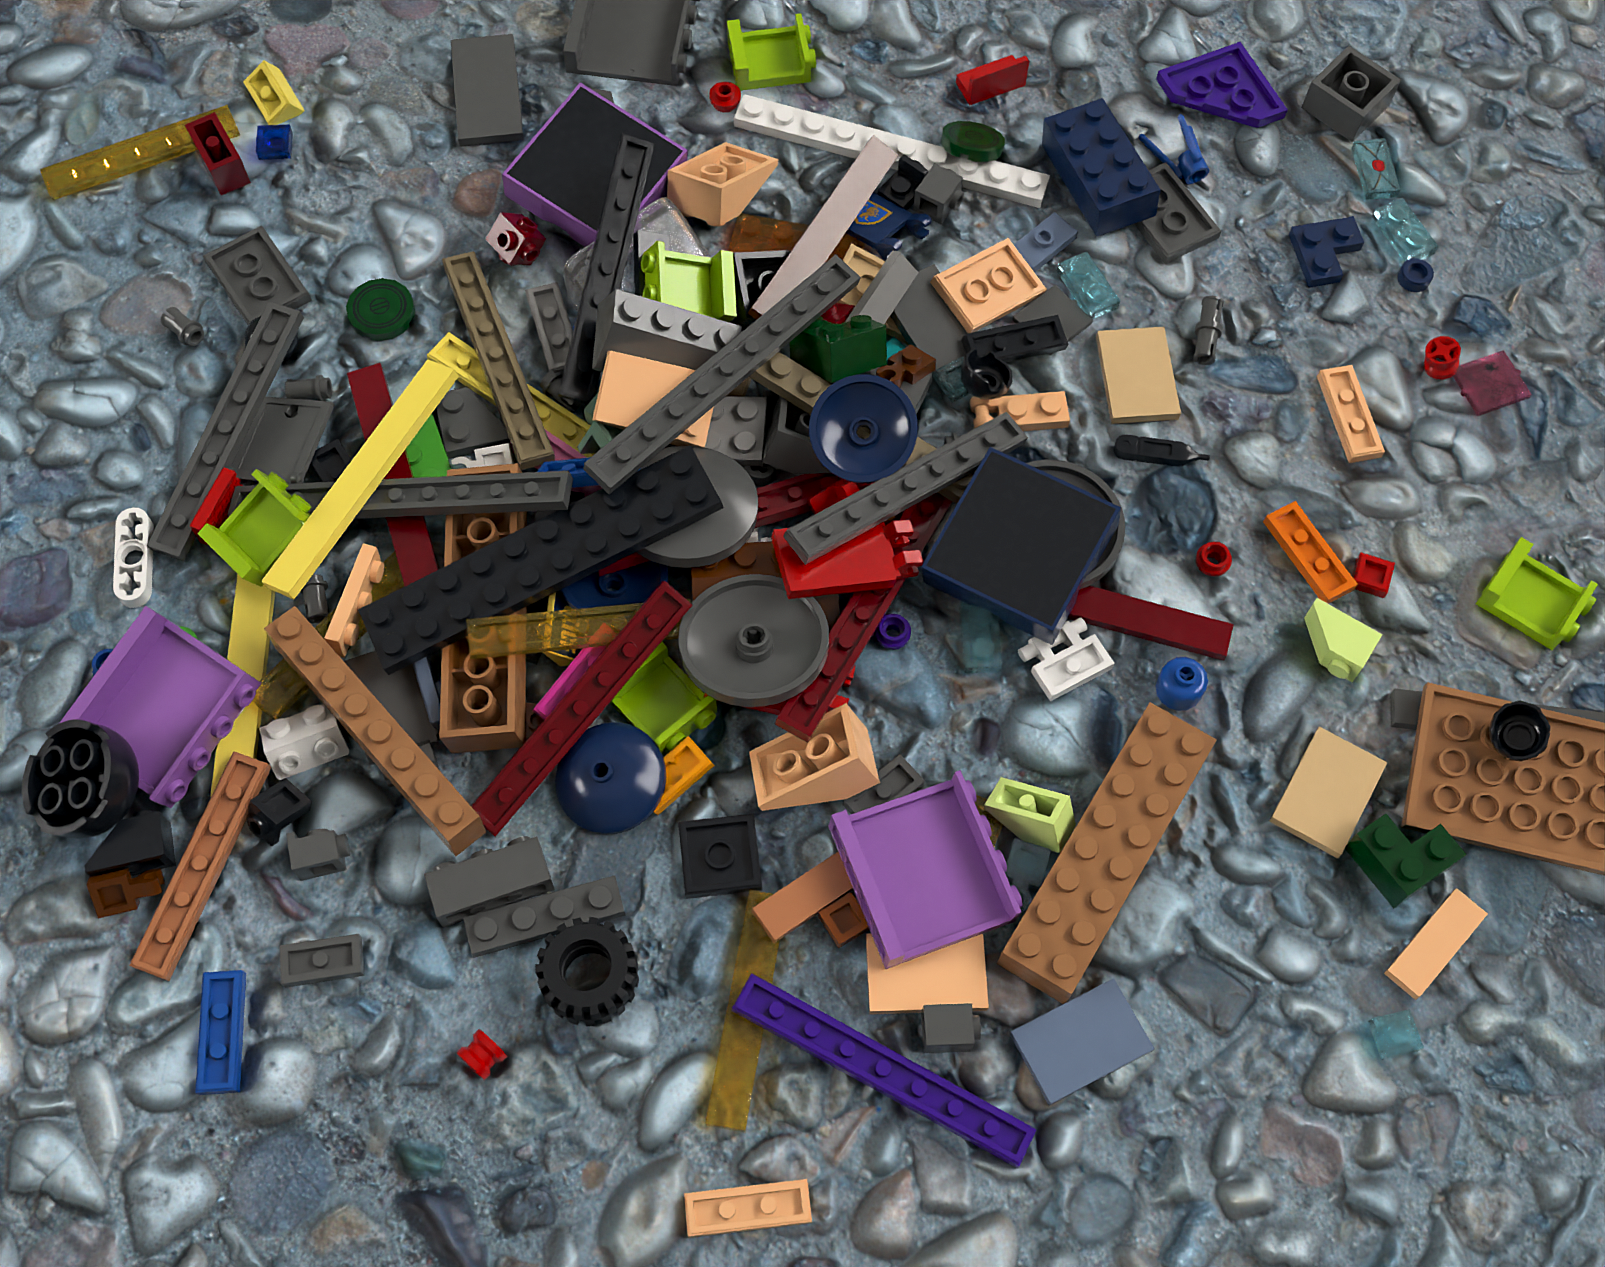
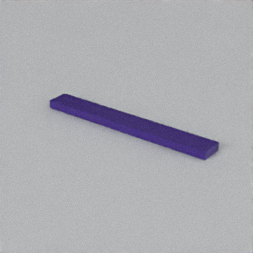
M751 973L732 1007V1011L999 1159L1016 1168L1021 1165L1037 1129Z

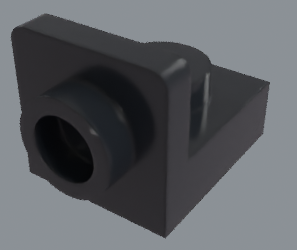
M902 155L899 158L898 170L878 189L877 194L908 210L914 204L915 190L927 175L928 170L919 161Z
M285 778L250 800L247 818L248 827L256 837L263 838L270 846H274L279 842L281 829L309 812L312 801Z

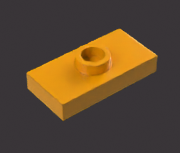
M689 736L663 757L666 765V785L660 803L654 810V813L657 815L663 812L715 766Z

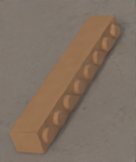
M296 606L264 628L278 652L455 857L486 833L482 820L476 811Z

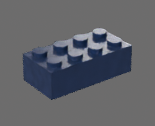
M1103 98L1044 118L1042 147L1096 237L1156 216L1160 188Z

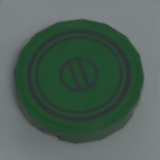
M956 121L948 123L943 127L940 143L947 152L955 157H960L962 153L969 155L968 160L973 162H989L1001 156L1005 146V138L1000 132L987 125L971 121Z
M384 278L369 280L358 286L349 296L346 305L347 317L355 332L362 337L364 335L375 341L390 340L403 334L409 328V323L412 317L414 319L416 313L413 297L406 286L395 280Z

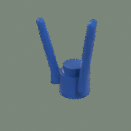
M1178 115V121L1189 150L1183 152L1178 157V166L1144 134L1139 135V140L1162 163L1166 162L1180 180L1184 178L1187 184H1194L1208 175L1209 168L1202 157L1193 128L1187 125L1184 115Z

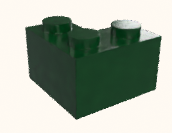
M868 315L853 316L851 321L842 324H833L823 320L822 316H820L789 342L790 359L831 383L848 376L858 375L887 365L886 325L872 320Z
M1386 813L1358 832L1345 847V850L1393 909L1451 869L1467 855L1442 824H1439L1411 844Z

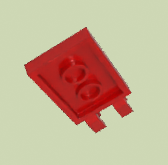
M895 520L886 526L882 522L806 565L783 537L789 528L773 529L771 536L788 599L893 588L897 579L918 576V567L923 564L920 550L902 551L894 555L892 549L908 546V536H912L914 532L910 520Z

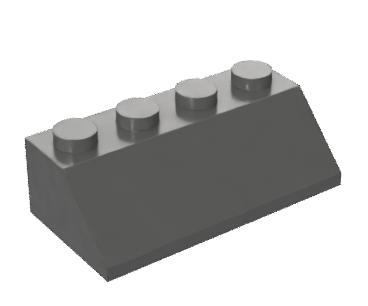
M615 289L598 304L592 369L603 372L607 352L615 351L696 371L737 337L742 331V326Z

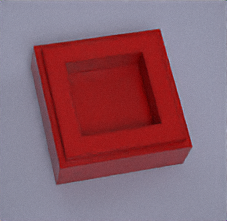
M1360 552L1352 574L1353 579L1358 584L1355 590L1385 598L1389 590L1395 563Z

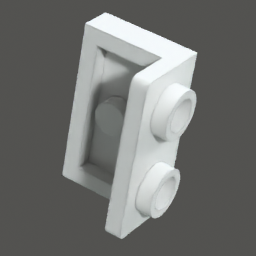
M324 704L311 706L301 713L285 719H276L268 725L259 728L264 754L278 780L288 778L349 754V748L342 735L339 721Z

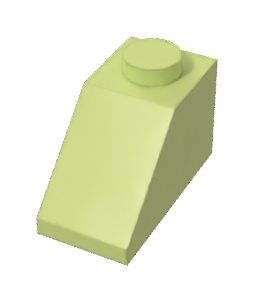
M1316 598L1304 617L1319 663L1328 668L1332 675L1353 682L1363 669L1382 634L1319 598Z
M1000 777L984 804L986 811L1023 842L1057 853H1061L1076 826L1070 796Z

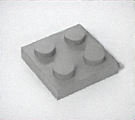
M725 396L713 408L704 448L725 454L741 466H763L768 407L767 397Z

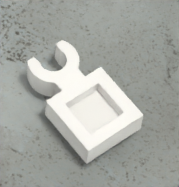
M511 443L475 449L476 460H472L467 456H460L451 460L452 465L462 463L467 468L515 464Z

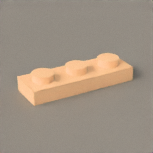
M362 544L324 637L332 649L343 658H345L349 646H354L358 639V623L361 618L358 609L372 602L371 591L374 583H379L384 573V562H381L376 546Z

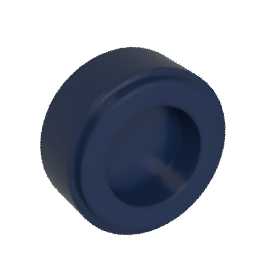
M1418 258L1406 260L1397 274L1399 284L1410 292L1426 290L1434 277L1431 265Z

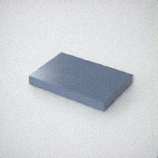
M1114 978L1014 1029L1009 1034L1049 1106L1149 1054L1155 1049Z

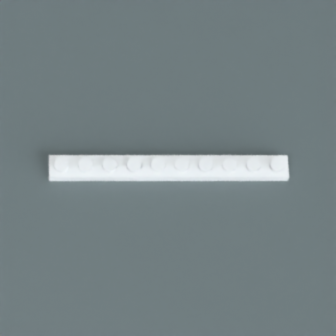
M746 94L743 95L734 116V127L854 159L857 158L868 140L875 135L898 154V157L890 167L891 169L898 170L899 158L902 155H906L912 160L919 161L928 172L934 163L953 170L956 174L963 177L962 188L1037 208L1041 207L1049 183L1050 175L995 160L973 162L968 160L969 155L961 153L960 157H955L942 146Z

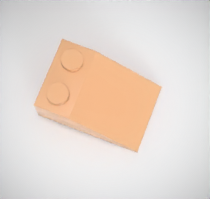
M727 142L720 144L668 170L667 208L679 211L685 217H696L705 220L711 226H723L726 222L738 217L778 166V159Z
M608 351L592 420L624 430L695 370ZM714 407L670 444L704 448Z
M847 703L824 715L808 743L787 732L749 751L757 803L762 811L844 800L880 783L868 730Z

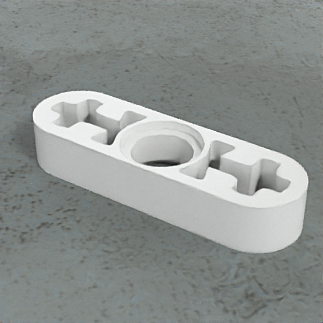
M135 507L128 508L118 515L115 528L113 591L120 602L129 608L143 606L149 601L152 594L153 551L147 547V544L154 532V525L144 510ZM134 521H140L141 523L135 527V535L138 540L134 539V535L129 529L134 526ZM134 550L143 552V556L138 563L132 565L125 564V557L128 553ZM129 575L134 576V581L139 587L134 589L133 595H128L126 592L132 589V579Z

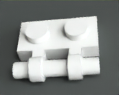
M1081 617L1072 622L1066 620L1053 645L1033 637L1028 640L1027 645L1018 649V654L1024 662L1034 657L1040 659L1041 662L1032 667L1031 673L1050 701L1108 672L1115 664L1095 634L1084 640L1081 639L1079 634L1087 630V625ZM1061 643L1069 647L1055 655L1051 648Z

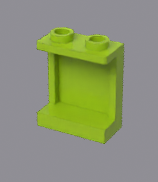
M801 13L795 14L794 26L748 32L741 31L739 19L727 21V43L735 85L739 87L740 91L811 82V69L816 68L815 50L808 47V44H811L809 24L804 25Z
M656 241L644 252L641 260V269L645 272V287L642 297L726 322H730L737 317L733 252L720 250L712 258L667 251L665 250V243L662 241Z
M255 469L251 475L259 483L219 528L206 523L197 534L242 579L262 587L264 585L262 579L311 514L308 511L312 507L296 493L291 496L286 491L289 485L276 473L271 472L269 475H266Z
M1520 537L1508 552L1475 604L1548 649L1553 650L1562 640L1569 643L1580 627V624L1575 621L1579 615L1584 617L1594 605L1597 598L1591 595L1598 584L1591 580L1586 587H1581L1527 554L1534 544Z
M663 642L657 646L610 702L630 725L645 732L655 742L663 756L674 749L697 728L699 730L706 728L715 719V713H717L716 699L709 695L704 698L702 690L668 656L667 646Z

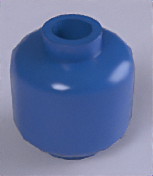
M1176 657L1168 661L1161 669L1155 685L1159 700L1169 709L1176 711H1186L1195 707L1206 692L1208 685L1207 672L1200 663L1188 657Z

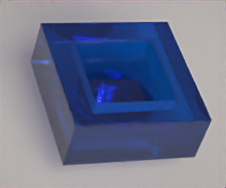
M290 124L257 126L256 154L259 160L291 159L293 132Z

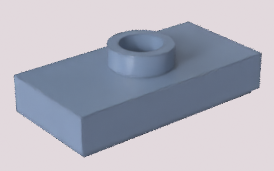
M1054 212L1016 242L1014 246L1035 273L1077 239L1078 231Z
M426 656L412 664L430 724L439 730L441 680L439 681L435 666Z

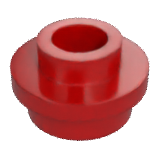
M719 82L710 89L709 99L716 110L731 112L741 100V91L734 83Z
M1209 542L1198 549L1195 562L1202 573L1217 577L1229 570L1232 564V556L1227 546L1223 543ZM1207 558H1215L1218 564L1211 563Z

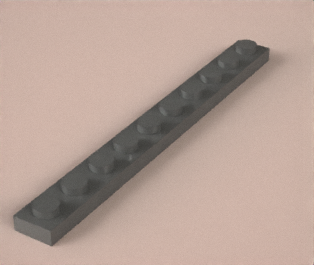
M835 254L584 463L583 470L608 494H611L855 288L861 277Z
M569 471L383 479L355 518L568 510L573 477ZM335 482L288 484L289 486L286 488V491L291 496L296 493L309 503L312 508L308 512L312 514ZM256 485L236 486L227 517L232 514Z

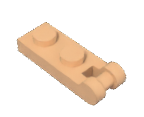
M1065 391L1010 395L996 399H980L973 396L970 399L971 412L975 413L976 416L973 420L974 429L994 419L992 416H989V413H997V416L1007 412L1022 431L1068 428L1070 423Z

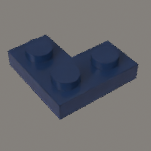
M1354 216L1292 226L1288 234L1308 288L1340 283L1344 274L1336 255L1360 251L1364 244Z

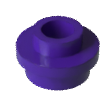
M898 614L884 616L875 631L877 642L884 648L892 650L904 647L911 637L909 622ZM894 629L898 631L899 635L891 637L886 632Z

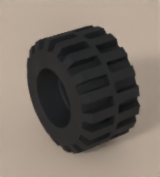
M581 917L572 919L573 926L567 928L565 923L557 927L559 933L555 937L549 933L545 938L547 946L545 949H539L537 954L539 964H535V973L538 977L537 983L547 1004L553 1008L555 1014L560 1018L566 1017L570 1023L578 1025L579 1021H583L586 1026H595V1021L600 1019L605 1024L612 1021L610 1015L616 1012L618 1015H621L625 1011L624 1004L627 1001L631 1003L635 997L634 988L638 987L639 983L637 959L627 936L621 929L619 931L615 930L613 923L606 920L603 925L595 917H589V923H583ZM596 953L610 961V974L599 987L588 991H580L571 988L566 983V971L571 962L583 954Z

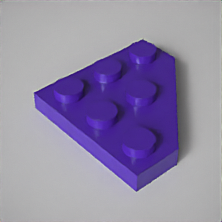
M1241 42L1159 70L1156 77L1157 82L1172 103L1251 127L1259 128L1284 119L1288 111Z

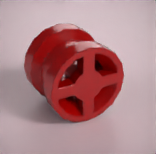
M1440 336L1430 340L1425 348V372L1430 377L1440 380L1454 376L1459 370L1461 352L1459 343L1448 336Z
M480 1029L473 1034V1041L468 1046L461 1047L456 1052L484 1081L491 1075L490 1069L495 1063L503 1062L508 1057Z

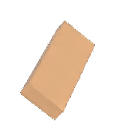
M1347 365L1320 370L1317 379L1348 463L1382 458L1385 450L1353 366Z
M1454 889L1384 974L1413 999H1418L1488 913L1459 889Z
M807 1179L684 1193L688 1238L812 1223Z

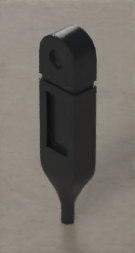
M1134 435L1119 436L1113 448L1115 456L1122 460H1137V462L1180 467L1193 461H1209L1210 455L1200 454L1184 442Z

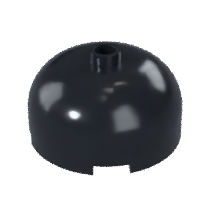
M78 719L67 720L57 724L45 733L48 739L42 745L37 755H30L26 763L22 779V800L25 812L28 815H33L35 821L41 827L40 831L47 834L74 839L98 836L117 825L131 808L139 786L137 758L126 739L106 726Z

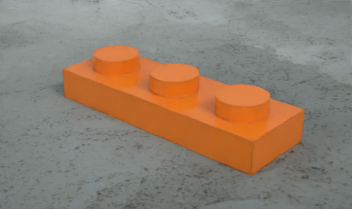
M1296 501L1266 515L1263 523L1320 600L1329 604L1354 591L1358 584Z

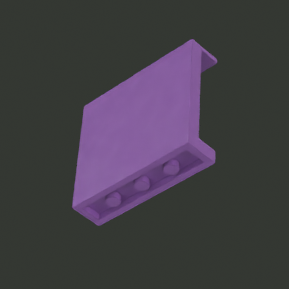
M145 606L60 723L73 719L84 720L106 726L119 733L132 747L137 758L139 767L138 787L149 794V799L172 808L176 802L184 797L189 783L197 772L207 765L212 751L220 740L230 733L235 719L243 708L253 701L256 690L261 685V682L161 614Z
M961 770L956 771L949 781L848 815L847 810L831 815L828 827L885 969L1013 923L1022 912L1020 908L1023 904L1020 893L1015 885L1010 886L1005 874L1007 865L1004 856L1000 850L995 851L990 840L992 836L990 824L985 815L979 814L974 803L977 800L975 789L969 780H964Z

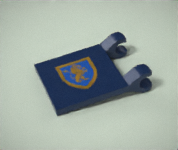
M873 192L846 231V234L874 248L883 260L886 261L892 251H898L902 247V242L899 239L890 238L892 235L906 225L916 238L923 239L929 235V230L923 227L930 225L932 219L927 214H913Z

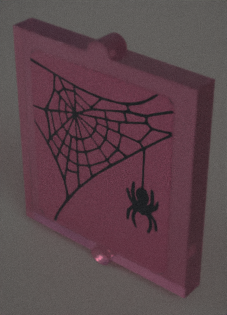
M1504 350L1459 365V370L1453 376L1462 390L1460 392L1461 396L1467 398L1477 416L1523 401L1532 395L1520 377L1521 371L1515 369Z

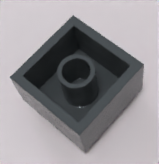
M1348 46L1311 82L1301 108L1353 142L1390 106L1401 79L1351 46Z

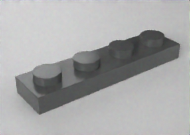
M614 875L463 917L471 954L476 958L546 938L549 933L553 936L559 933L557 929L559 925L565 923L567 928L574 925L572 919L581 917L583 923H589V917H595L601 923L626 915Z

